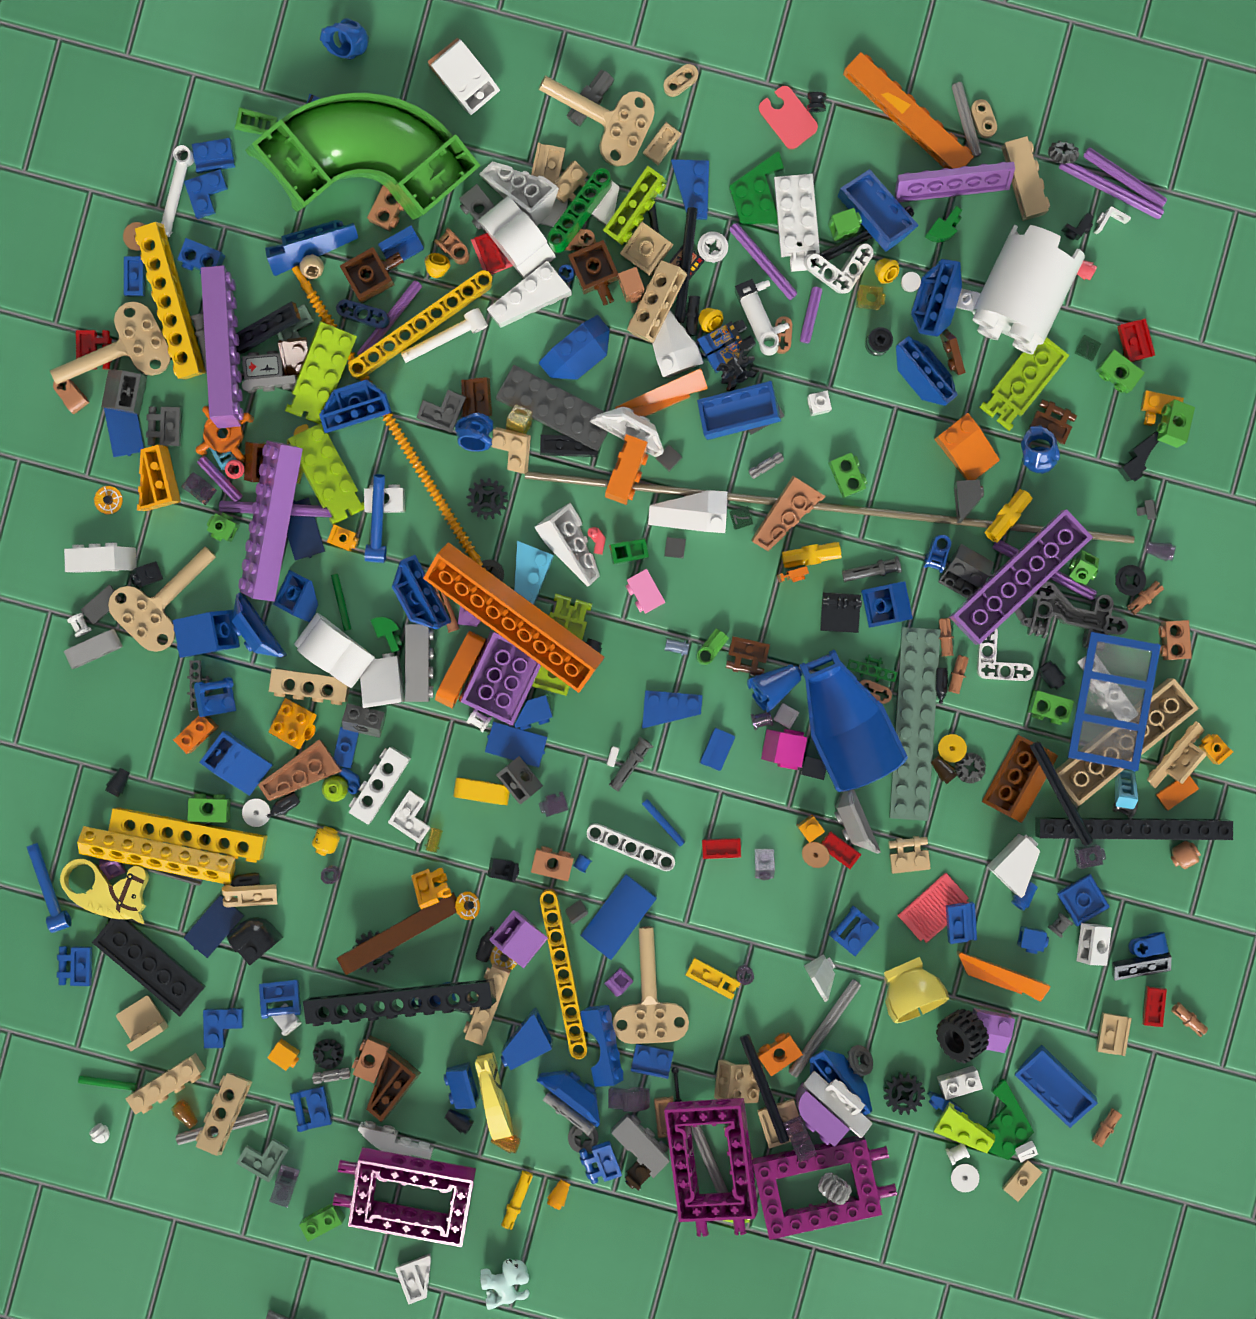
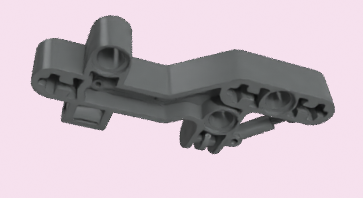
M1047 581L1040 589L1047 588L1050 594L1036 591L1031 596L1033 598L1030 618L1025 616L1021 607L1015 611L1020 624L1028 627L1027 635L1030 636L1034 633V636L1038 637L1041 635L1045 639L1053 616L1062 624L1084 628L1082 647L1088 648L1091 632L1105 635H1122L1128 630V623L1125 619L1111 616L1114 602L1109 595L1096 596L1092 601L1090 611L1075 608L1053 583ZM1101 598L1105 599L1106 601V607L1104 609H1102L1099 606V601ZM1040 605L1046 607L1044 615H1041L1038 611ZM1036 618H1044V624L1040 620L1035 622ZM1109 623H1110V624H1116V623H1118V625L1120 626V629H1117L1116 627L1109 626ZM1097 642L1096 650L1103 651L1106 643Z

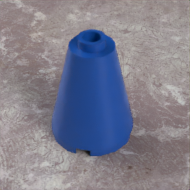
M791 664L751 677L747 680V685L749 689H753L754 694H752V697L763 711L767 709V712H769L801 681L802 672L798 666L794 667Z

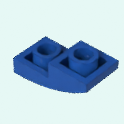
M931 1091L928 1093L930 1097L929 1103L936 1110L940 1108L944 1111L948 1103L951 1102L955 1105L954 1108L960 1113L963 1111L966 1114L959 1105L950 1099L946 1100L943 1095Z

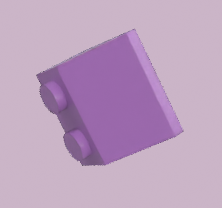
M973 1008L972 1014H976L979 1020L983 1021L984 1027L987 1028L986 1032L989 1034V1045L986 1050L1005 1053L1012 1039L1015 1018L1009 1014Z

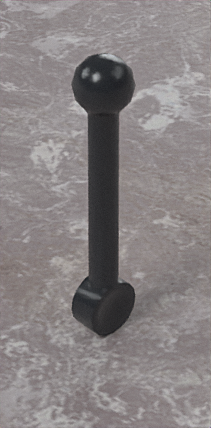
M673 1067L671 1071L674 1074L675 1102H680L682 1100L679 1094L677 1074L679 1069L678 1067Z

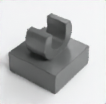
M1153 499L1145 501L1146 507L1136 508L1137 516L1147 515L1148 520L1157 519Z

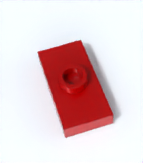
M488 233L474 237L485 268L490 274L506 268L498 246Z
M831 831L821 842L828 849L832 857L849 869L853 867L861 856V853Z
M740 838L702 839L703 859L741 858Z
M1146 986L1143 1025L1163 1027L1166 988Z

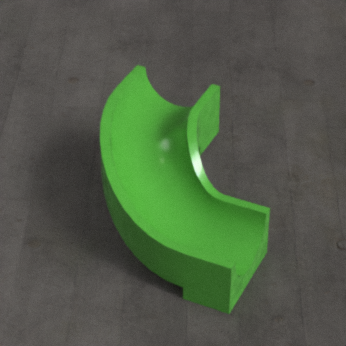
M372 93L339 94L305 104L279 120L245 149L249 156L259 160L279 181L288 194L292 208L296 212L308 205L333 182L345 178L364 177L383 184L411 219L414 220L426 214L481 166L456 134L452 135L432 115L401 99Z

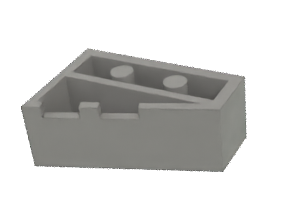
M627 1112L614 1125L611 1133L627 1151L630 1150L638 1158L637 1161L640 1165L644 1164L651 1170L650 1175L654 1178L670 1162L669 1148L663 1141L658 1142L654 1138L655 1134L648 1127L645 1129L640 1124L641 1121L636 1115H630Z

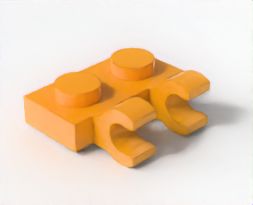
M1146 390L1141 406V411H1146L1144 425L1152 426V424H1155L1156 414H1161L1165 404L1174 399L1183 402L1184 398Z
M438 868L433 872L426 869L411 875L421 909L438 903L439 897L447 898L452 895L451 889L448 888L446 882L448 879L443 868ZM437 882V883H442V884H440L439 886L435 887V884H434V883Z

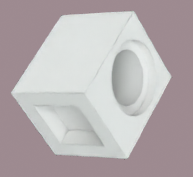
M828 390L808 395L807 402L811 416L828 413L832 410Z

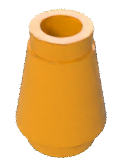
M560 1179L547 1197V1204L558 1210L562 1206L564 1207L571 1184Z

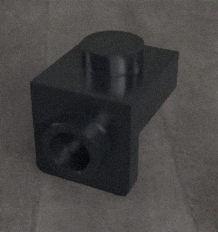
M1087 213L1076 228L1067 223L1061 231L1065 233L1064 235L1067 238L1078 240L1084 233L1087 234L1093 226L1091 221L1094 216Z
M156 561L134 568L130 572V580L138 589L163 580Z
M491 857L487 876L515 882L519 875V864L512 860Z

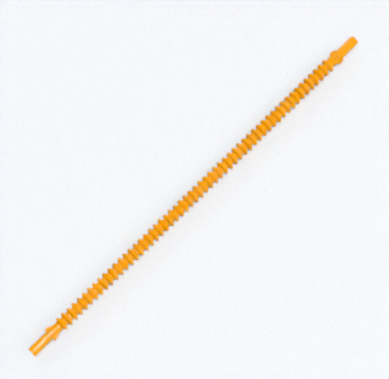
M298 265L293 267L292 271L300 282L302 290L307 293V298H310L309 302L313 303L312 307L316 308L315 312L319 313L318 317H322V322L337 327L338 325L334 324L335 320L331 319L332 315H328L329 311L325 310L326 306L322 305L323 301L319 300L320 296H316L317 291L313 290L310 281H307ZM351 352L349 355L348 365L356 358L354 357V352ZM356 365L353 368L354 373H361L363 366ZM366 376L363 379H360V381L367 379L369 380L370 377ZM393 414L383 416V421L387 422L386 426L390 427L389 431L392 430L391 434L395 435V440H398L397 444L401 445L400 449H404L403 454H407L406 458L410 459L409 463L413 464L412 468L416 469L415 473H419L418 478H422L421 482L425 483L424 487L428 488L427 492L431 493L430 497L433 496V501H436L435 505L439 506L438 510L442 511V516H445L444 520H448L447 525H451L450 529L454 530L453 534H456V539L460 540L459 544L462 543V548L466 549L465 553H468L473 561L482 566L481 557L474 550L475 546L471 545L472 541H468L469 537L465 536L466 532L462 531L463 527L459 526L460 522L457 523L456 520L458 518H454L455 514L451 513L452 509L448 508L449 504L445 503L446 499H442L443 494H439L440 490L436 489L437 485L433 484L434 480L430 479L431 475L427 474L428 470H424L425 466H422V461L418 460L420 457L416 456L417 452H413L414 447H410L411 443L407 442L408 438L404 437L405 433L401 432L402 428H398L399 423H395L396 419L392 418Z

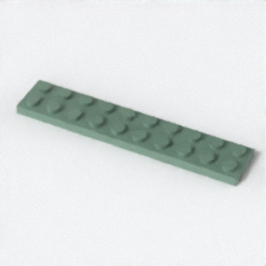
M901 627L895 731L908 758L903 765L892 772L889 818L928 821L931 762L933 757L937 695L935 691L936 670L939 665V637L941 634L939 629Z

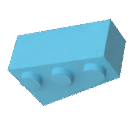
M517 541L514 591L533 605L536 603L554 556Z

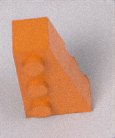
M626 434L623 448L619 452L618 461L613 469L605 492L606 498L627 505L629 500H633L636 492L633 487L635 482H640L643 473L640 472L642 465H646L649 455L646 454L648 442Z

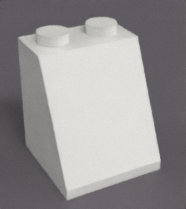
M394 653L382 654L383 658H374L360 677L363 708L405 702L399 656H394Z
M1018 834L986 866L1014 894L1021 898L1025 895L1040 850L1036 847L1038 843L1027 835L1022 836Z

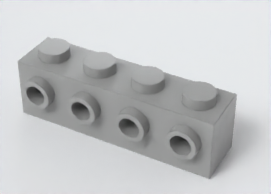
M405 624V702H429L430 698L434 697V686H430V678H434V667H430V659H434V648H431V640H434V629L421 624Z

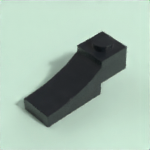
M1157 431L1131 449L1129 454L1132 456V459L1118 469L1127 482L1131 480L1135 482L1144 475L1142 472L1147 469L1145 466L1146 461L1153 448L1159 442L1157 440Z

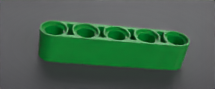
M599 168L594 171L549 232L548 241L553 252L560 253L567 248L610 190L612 181L607 169ZM601 178L607 179L604 182H599ZM590 193L595 194L594 197H587ZM579 208L584 209V211L580 213L576 212V210ZM568 223L573 224L570 228L565 227ZM555 239H562L559 243L553 242Z

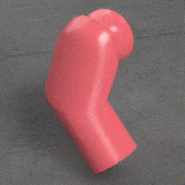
M591 527L588 529L587 534L595 542L593 553L603 555L606 537L599 528Z

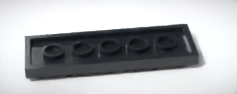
M112 918L92 942L179 1017L206 987L127 919Z

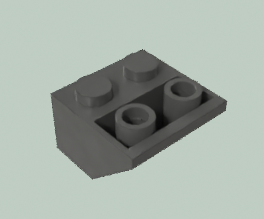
M108 370L101 407L140 415L147 377L123 370Z
M961 544L951 557L938 582L968 599L989 578L994 562Z

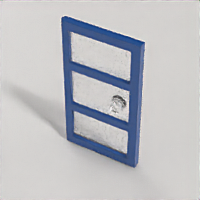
M1095 632L1090 633L1067 758L1128 769L1134 772L1139 770L1161 645Z

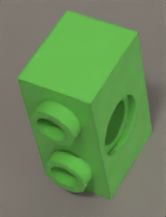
M1115 349L1106 356L1096 370L1100 373V378L1107 382L1110 381L1115 385L1114 388L1117 391L1125 392L1126 394L1132 391L1145 373ZM1116 369L1122 370V378H1119L1116 375Z
M1175 399L1165 404L1161 411V423L1157 428V440L1176 448L1187 443L1195 407Z
M194 794V797L188 798V821L229 822L231 798H225L224 794H214L213 797H206V794ZM207 803L213 805L212 813L206 811L205 806Z

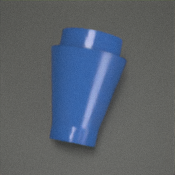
M1029 881L1025 895L1021 898L1015 894L1011 901L1012 904L1023 911L1029 908L1038 887Z

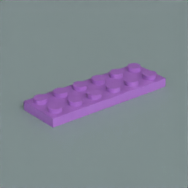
M1000 162L990 165L981 164L979 166H963L955 169L944 168L937 171L926 170L919 173H904L898 175L894 198L898 202L1010 190L1015 164L1014 162Z

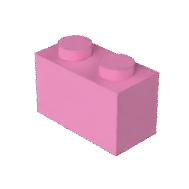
M647 569L627 579L628 584L625 586L629 594H634L638 600L635 604L639 612L644 611L646 614L665 603Z

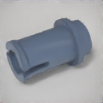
M667 639L665 651L680 653L681 656L688 654L689 644L686 641L679 642Z

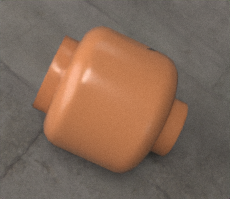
M1184 841L1172 848L1173 856L1170 858L1176 867L1180 865L1181 868L1187 869L1199 862L1201 854L1193 842Z

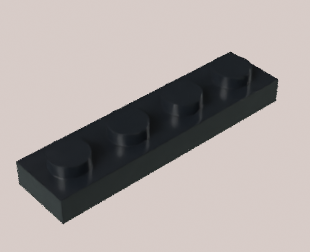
M291 301L237 332L239 346H236L239 355L301 321L296 303Z

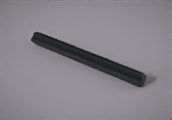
M911 206L904 208L911 217L914 215ZM865 229L818 255L829 261L873 237ZM811 259L812 266L818 267L819 265L815 263L816 259Z
M688 207L680 268L687 273V276L677 294L675 318L679 323H684L698 211L694 207Z
M1034 742L1030 745V748L1084 846L1093 843V839L1041 742Z
M749 1034L742 1035L740 1037L741 1043L778 1140L781 1144L789 1141V1137Z

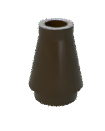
M937 756L931 762L941 782L944 781L946 785L958 775L955 772L956 769L940 756Z

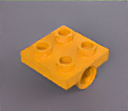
M285 698L268 732L289 745L301 749L304 741L311 739L315 734L316 727L313 725V722L317 715L292 700Z

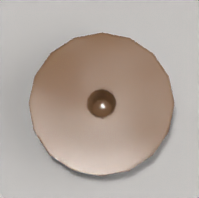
M131 223L124 230L123 240L126 246L132 250H141L135 240V228L144 226V223Z
M810 842L804 846L802 857L809 866L821 868L828 864L830 853L823 844Z

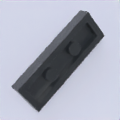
M541 435L540 455L598 456V451L566 435Z
M1167 952L1159 955L1112 962V976L1114 981L1171 971L1172 957Z

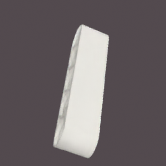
M593 823L587 829V837L592 842L663 871H670L675 866L673 855L667 851L599 823ZM594 827L599 828L601 834L598 837H593L590 834V830ZM616 835L619 841L612 845L608 842V837ZM628 842L635 843V851H627L625 848ZM645 850H652L654 852L653 858H644L643 853ZM669 857L672 863L669 866H663L661 864L662 858Z

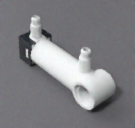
M753 279L736 285L735 294L745 311L761 352L770 356L775 354L779 347L777 334L789 329V324L784 323L772 327L758 296V292L769 287L770 282L767 280L755 284ZM767 340H771L774 342V345L769 347L764 343Z

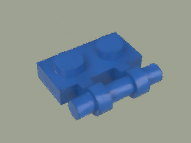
M59 946V954H57V960L59 961V971H57L58 985H66V978H70V986H91L92 947L73 946L71 947V954H68L67 946ZM67 961H71L70 971H67Z
M610 1141L592 1146V1154L587 1153L585 1148L579 1151L581 1164L585 1166L586 1176L592 1184H596L599 1181L597 1177L600 1176L603 1177L604 1182L622 1176L620 1165ZM597 1162L598 1167H593L592 1163Z

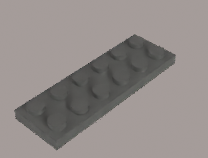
M513 365L496 396V400L575 439L577 442H581L593 450L599 451L608 434V431L590 422L591 418L605 411Z

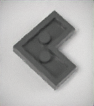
M448 390L441 407L423 400L416 418L453 433L467 397Z

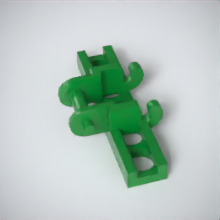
M868 654V657H865L866 663L848 660L846 668L861 673L860 678L866 674L877 677L875 682H878L879 678L891 682L896 680L898 672L880 668V664H883L881 657L878 660L871 658L870 654ZM869 661L877 663V666L870 665ZM851 662L857 664L856 669L850 668ZM870 667L875 668L876 672L874 674L868 672ZM881 671L885 672L884 676H880ZM887 674H894V678H887Z

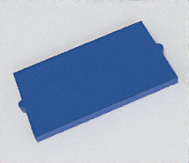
M104 408L113 457L131 456L134 453L141 452V449H144L138 415Z
M493 722L490 735L487 736L488 742L485 752L515 760L520 756L526 764L539 768L542 755L545 754L544 748L548 737Z

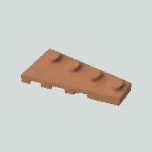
M792 476L751 541L769 551L786 535V532L791 527L799 523V520L826 496L795 476Z
M319 739L259 783L258 786L267 800L271 801L339 773L342 770L322 740Z

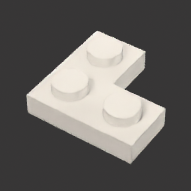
M409 790L388 823L420 844L431 828L415 817L426 800Z

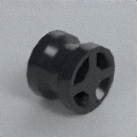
M808 93L807 99L809 104L807 105V111L814 113L826 111V105L824 104L827 97L826 93Z

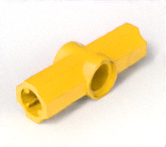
M1019 489L1010 502L1003 506L996 515V519L985 531L988 539L998 543L1007 530L1014 526L1021 517V513L1033 499L1027 491Z
M839 542L824 545L814 544L801 547V549L782 552L784 568L815 565L823 561L842 558Z

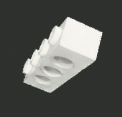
M392 746L389 749L385 748L379 757L382 759L379 765L375 764L369 773L371 775L369 781H364L361 785L359 797H354L349 804L351 808L349 813L368 825L374 819L411 760L410 757ZM386 763L392 764V773L385 772L384 765ZM376 779L383 782V788L380 790L374 787ZM366 795L371 796L373 799L371 806L364 803Z

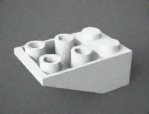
M462 40L457 41L430 64L462 108L470 115L500 91L493 79Z

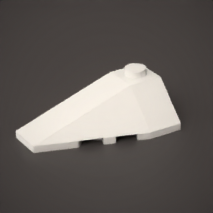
M493 161L479 174L503 198L509 196L530 217L536 226L550 214L559 190L555 184L543 176L536 177L530 175L529 172L513 170L510 166Z
M823 954L804 965L824 1002L829 999L835 977L833 971L835 965L830 957L826 959Z

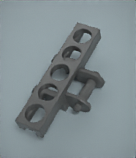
M189 660L190 676H187V679H190V692H187V695H190V710H198V708H194V701L196 699L194 698L195 690L192 684L193 682H201V680H205V683H208L212 678H209V676L203 678L201 660ZM194 662L198 663L197 670L193 669ZM207 690L205 692L206 694H209V692H212V690Z

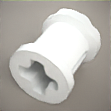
M83 613L76 614L67 620L68 623H71L76 638L92 630L91 627L87 626Z
M474 709L467 723L477 726L483 733L492 718H487L479 713L477 709Z
M962 1143L951 1149H945L952 1165L962 1158L970 1157L965 1145Z

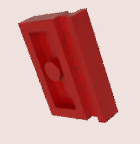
M1146 318L1117 326L1125 358L1134 362L1155 356Z

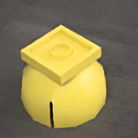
M920 957L884 972V978L888 985L885 1003L888 1014L894 1023L905 1022L921 1016L917 1008H920L922 1014H926L946 1003L949 999L947 989L941 980L928 971L923 970V963Z

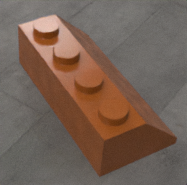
M1018 735L982 802L1022 823L1047 777L1030 748V745L1034 742ZM1043 747L1052 765H1054L1058 755Z

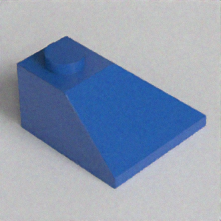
M289 570L273 605L293 616L310 622L318 607L312 581Z

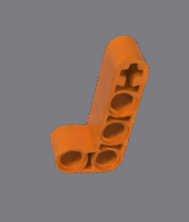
M471 631L467 633L438 688L435 697L436 701L453 709L460 691L487 640L486 638Z

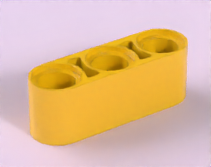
M456 777L453 797L508 805L510 792L504 784Z

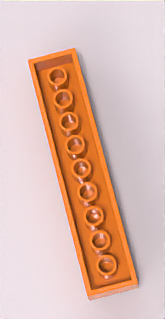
M449 542L437 553L423 577L428 583L578 693L605 658Z

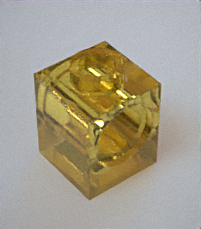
M860 285L857 290L856 308L879 310L881 305L885 303V293H882L883 287ZM869 293L875 295L876 301H868L866 295Z
M515 404L507 417L506 429L527 434L532 426L533 411Z

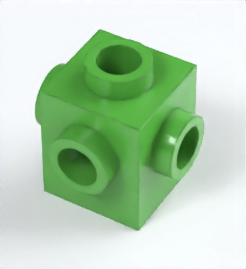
M222 512L219 515L215 513L208 520L207 531L211 532V537L221 541L223 538L232 542L240 525L233 522V517Z
M1082 550L1076 559L1073 558L1068 566L1070 569L1069 577L1075 582L1087 585L1090 579L1094 580L1098 573L1099 558Z

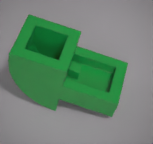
M956 206L946 221L939 217L925 237L937 243L951 239L958 231L954 227L962 218L959 216L962 209Z
M645 539L609 545L613 564L649 557Z
M377 617L370 620L377 637H386L392 653L400 651V646L403 644L400 636L394 633L401 630L398 623L385 617Z

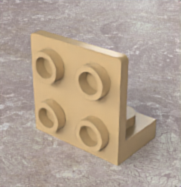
M149 995L116 1015L131 1040L127 1044L130 1052L169 1027Z
M718 1060L714 1098H744L745 1103H758L760 1090L750 1064H734L727 1060Z

